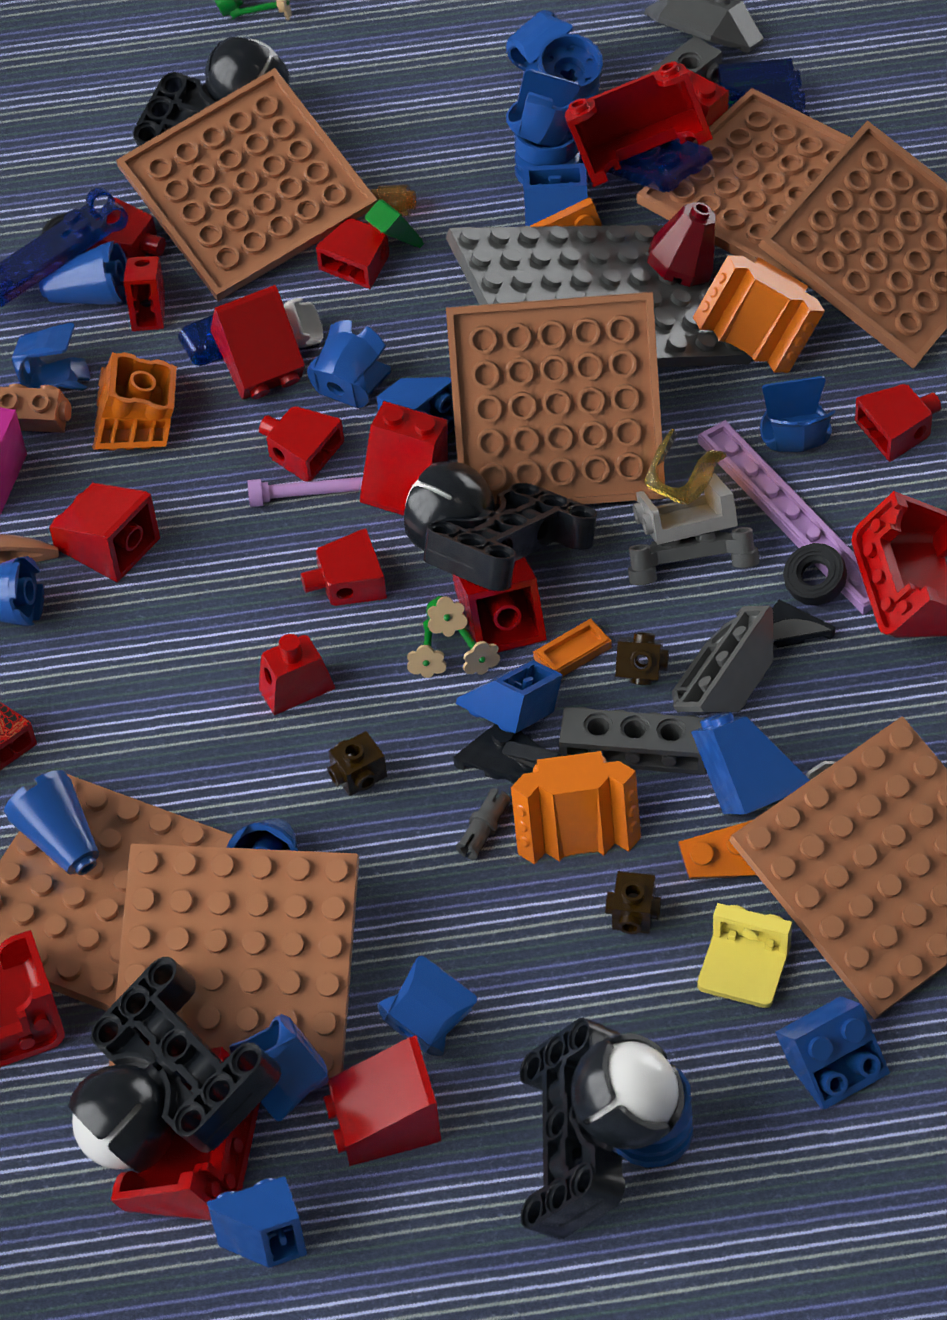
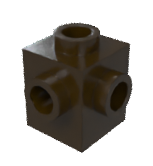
M635 632L634 638L620 637L617 642L615 677L631 678V683L637 685H652V680H659L661 671L668 670L669 650L663 649V640L655 639V634L647 632ZM638 655L646 656L648 662L640 661Z
M367 731L349 740H343L334 748L328 750L331 765L327 767L328 774L337 787L342 785L349 796L359 791L368 790L376 782L387 777L385 755Z
M618 871L615 891H608L605 914L612 915V930L622 931L626 934H650L652 919L659 920L661 910V897H656V875Z

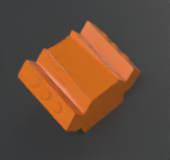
M728 255L696 310L693 319L700 330L713 331L719 341L726 342L744 351L752 357L754 362H768L774 373H789L825 310L817 298L806 293L808 285L758 257L756 262H752L744 256Z
M112 352L107 367H101L99 390L96 400L95 437L92 448L94 450L108 449L113 451L121 448L133 450L134 448L166 447L171 416L174 411L177 366L168 364L163 360L150 361L137 358L131 353L124 352L118 354Z
M602 751L537 759L533 772L523 774L511 787L518 855L534 865L545 853L560 862L563 857L576 854L599 852L605 855L614 844L629 852L641 838L636 771L620 761L606 762V758L602 756Z

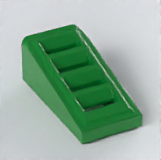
M379 199L365 215V219L383 234L418 248L424 245L423 239L406 219L384 200Z

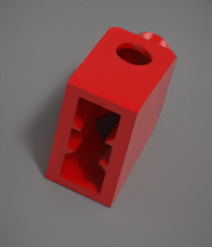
M114 197L84 235L87 251L106 242L114 241V244L118 243L122 247L126 259L143 257L146 253L161 256L166 246L165 238L157 236L154 218L150 214Z
M353 218L347 219L316 246L318 268L321 271L371 289L389 257L388 235L380 232L369 222L366 224Z
M158 256L128 258L123 282L132 331L164 329L165 289L160 258ZM149 298L151 300V307H144L141 305V302Z
M901 384L857 397L855 422L885 458L891 462L929 437L931 434L932 414L941 411V402L933 392L919 398L909 385Z
M297 406L291 407L280 420L266 415L259 425V433L267 436L270 458L305 482L312 481L344 443L342 419Z
M366 528L318 547L315 551L318 568L300 573L305 593L325 588L329 602L334 606L387 598L384 574Z
M285 634L279 639L278 646L264 651L261 655L259 691L274 716L335 689L325 663L308 635L298 637L295 634Z

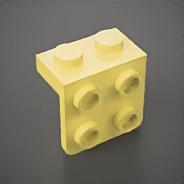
M717 903L713 914V936L697 981L698 989L701 992L761 1008H769L773 1003L791 947L792 922L784 920L777 915H764L748 911L738 905L728 906Z

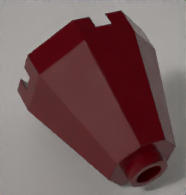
M702 202L684 205L653 236L649 246L650 253L647 263L663 279L672 282L674 277L683 279L681 285L687 287L708 282L714 266L716 214L708 205Z

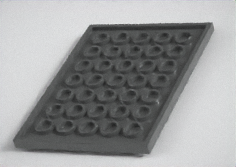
M664 225L449 228L446 240L479 305L653 292L658 368L744 365L751 363V356L731 344L719 341L713 331L700 330L693 319L696 310L712 284L711 279L708 282L687 287L681 285L683 279L674 277L672 282L663 279L647 263L652 238Z

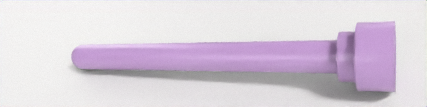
M363 477L268 485V482H261V479L247 480L250 507L263 506L265 502H270L272 498L361 491Z

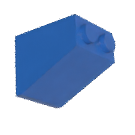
M732 712L724 715L719 713L701 720L702 727L691 731L723 814H748L787 797L810 781L747 716L733 717Z

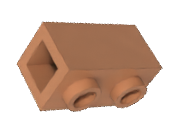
M10 384L9 387H0V407L16 410L21 431L65 433L66 421H69L71 418L72 407L59 388L51 385H42L40 388H28L21 384Z

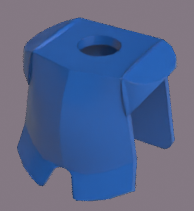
M539 11L508 38L506 44L507 55L510 61L518 68L538 71V58L543 45L553 37L569 34L574 27L572 24L558 19L551 11Z
M525 70L518 100L509 108L506 114L507 124L517 136L536 144L553 147L566 144L568 141L567 132L570 129L565 118V112L580 90V84L535 70Z
M351 320L338 321L330 326L327 340L320 355L309 364L307 369L308 378L319 394L356 408H362L369 403V395L391 373L389 365L376 361L387 345L368 326L359 335H355L352 332Z
M74 323L53 326L19 337L12 356V363L21 385L28 388H40L42 385H51L60 390L66 388L79 391L87 390L86 385L78 383L79 380L89 381L91 378L85 358L69 357L49 364L39 358L41 356L65 353L75 328Z
M824 376L770 383L762 386L767 410L761 419L760 433L767 447L777 452H803L821 446L829 440L832 433L830 420L835 414V410L826 414L819 404L826 382Z
M418 956L399 993L379 1002L377 1008L384 1022L406 1039L417 1036L422 1051L430 1055L442 1056L445 1049L446 1035L472 1011L471 1007L476 1004L477 996L424 956Z
M280 1014L276 1016L268 1028L246 1040L229 1046L232 1053L241 1044L247 1042L255 1043L280 1065L281 1076L278 1083L260 1102L277 1121L283 1120L312 1090L319 1089L329 1082L327 1067L322 1056L315 1050L291 1018L286 1015Z

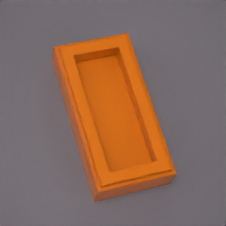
M590 618L533 651V657L536 662L565 676L611 649L612 640Z

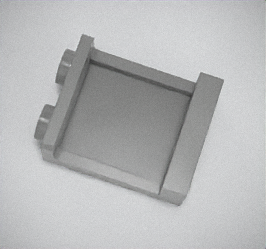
M716 473L702 476L705 494L703 496L655 506L644 491L636 492L638 503L633 504V512L637 524H642L645 534H650L657 545L738 526L734 495Z

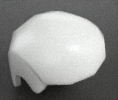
M302 298L292 299L284 304L299 348L319 344L323 339L322 324L314 305L311 302L301 303Z

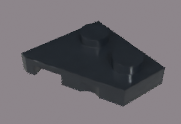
M494 724L453 757L454 766L458 769L464 770L466 766L483 770L487 777L498 780L506 779L514 784L523 774L532 773L533 768L503 755L502 751L506 742L511 741L541 747L522 731L517 733L501 730L497 724Z

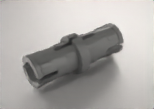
M490 789L479 811L472 813L469 818L470 825L460 842L456 845V850L463 857L470 850L468 859H476L487 838L495 834L498 829L497 822L511 801L504 791L500 793L497 799L496 795L499 789Z

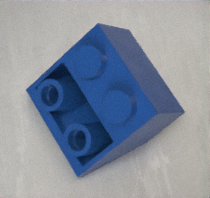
M584 163L523 167L525 226H531L588 198L587 174Z
M450 377L401 378L376 396L378 411L383 401L446 419L448 434L455 428Z
M532 660L457 697L456 704L467 709L475 717L485 718L497 724L503 731L517 733L554 712L563 674Z
M840 996L775 1032L790 1068L823 1110L890 1074L862 1004Z
M285 1176L277 1179H263L253 1187L238 1192H224L214 1200L207 1202L218 1246L268 1268L307 1255L300 1218Z

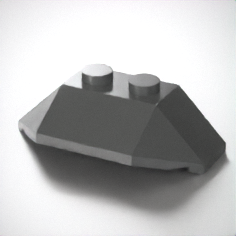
M658 0L645 8L644 15L661 24L716 44L738 48L746 53H750L763 44L764 38L742 0Z
M770 605L743 606L736 613V618L724 624L705 643L672 691L673 707L677 712H739L746 705L747 699L758 683L762 681L764 674L773 662V609Z

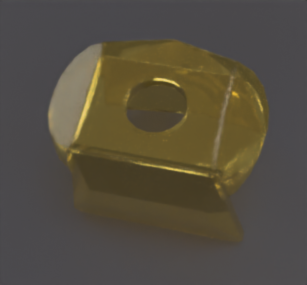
M672 428L658 447L644 483L651 490L670 500L689 505L707 488L716 463L727 456L723 451L709 450L698 460L688 482L684 486L675 488L663 484L658 478V472L677 435L675 429Z

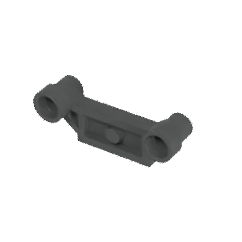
M740 527L733 529L732 533L714 531L659 545L652 541L650 545L638 544L629 547L631 566L628 568L629 582L632 585L651 584L657 580L656 566L659 564L731 553L733 567L748 568L756 566L760 563L758 547L754 546L753 529L750 527Z

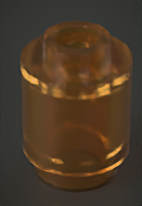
M409 184L378 185L377 189L370 190L377 201L379 199L384 200L402 216H410L411 209H416L415 190H410Z

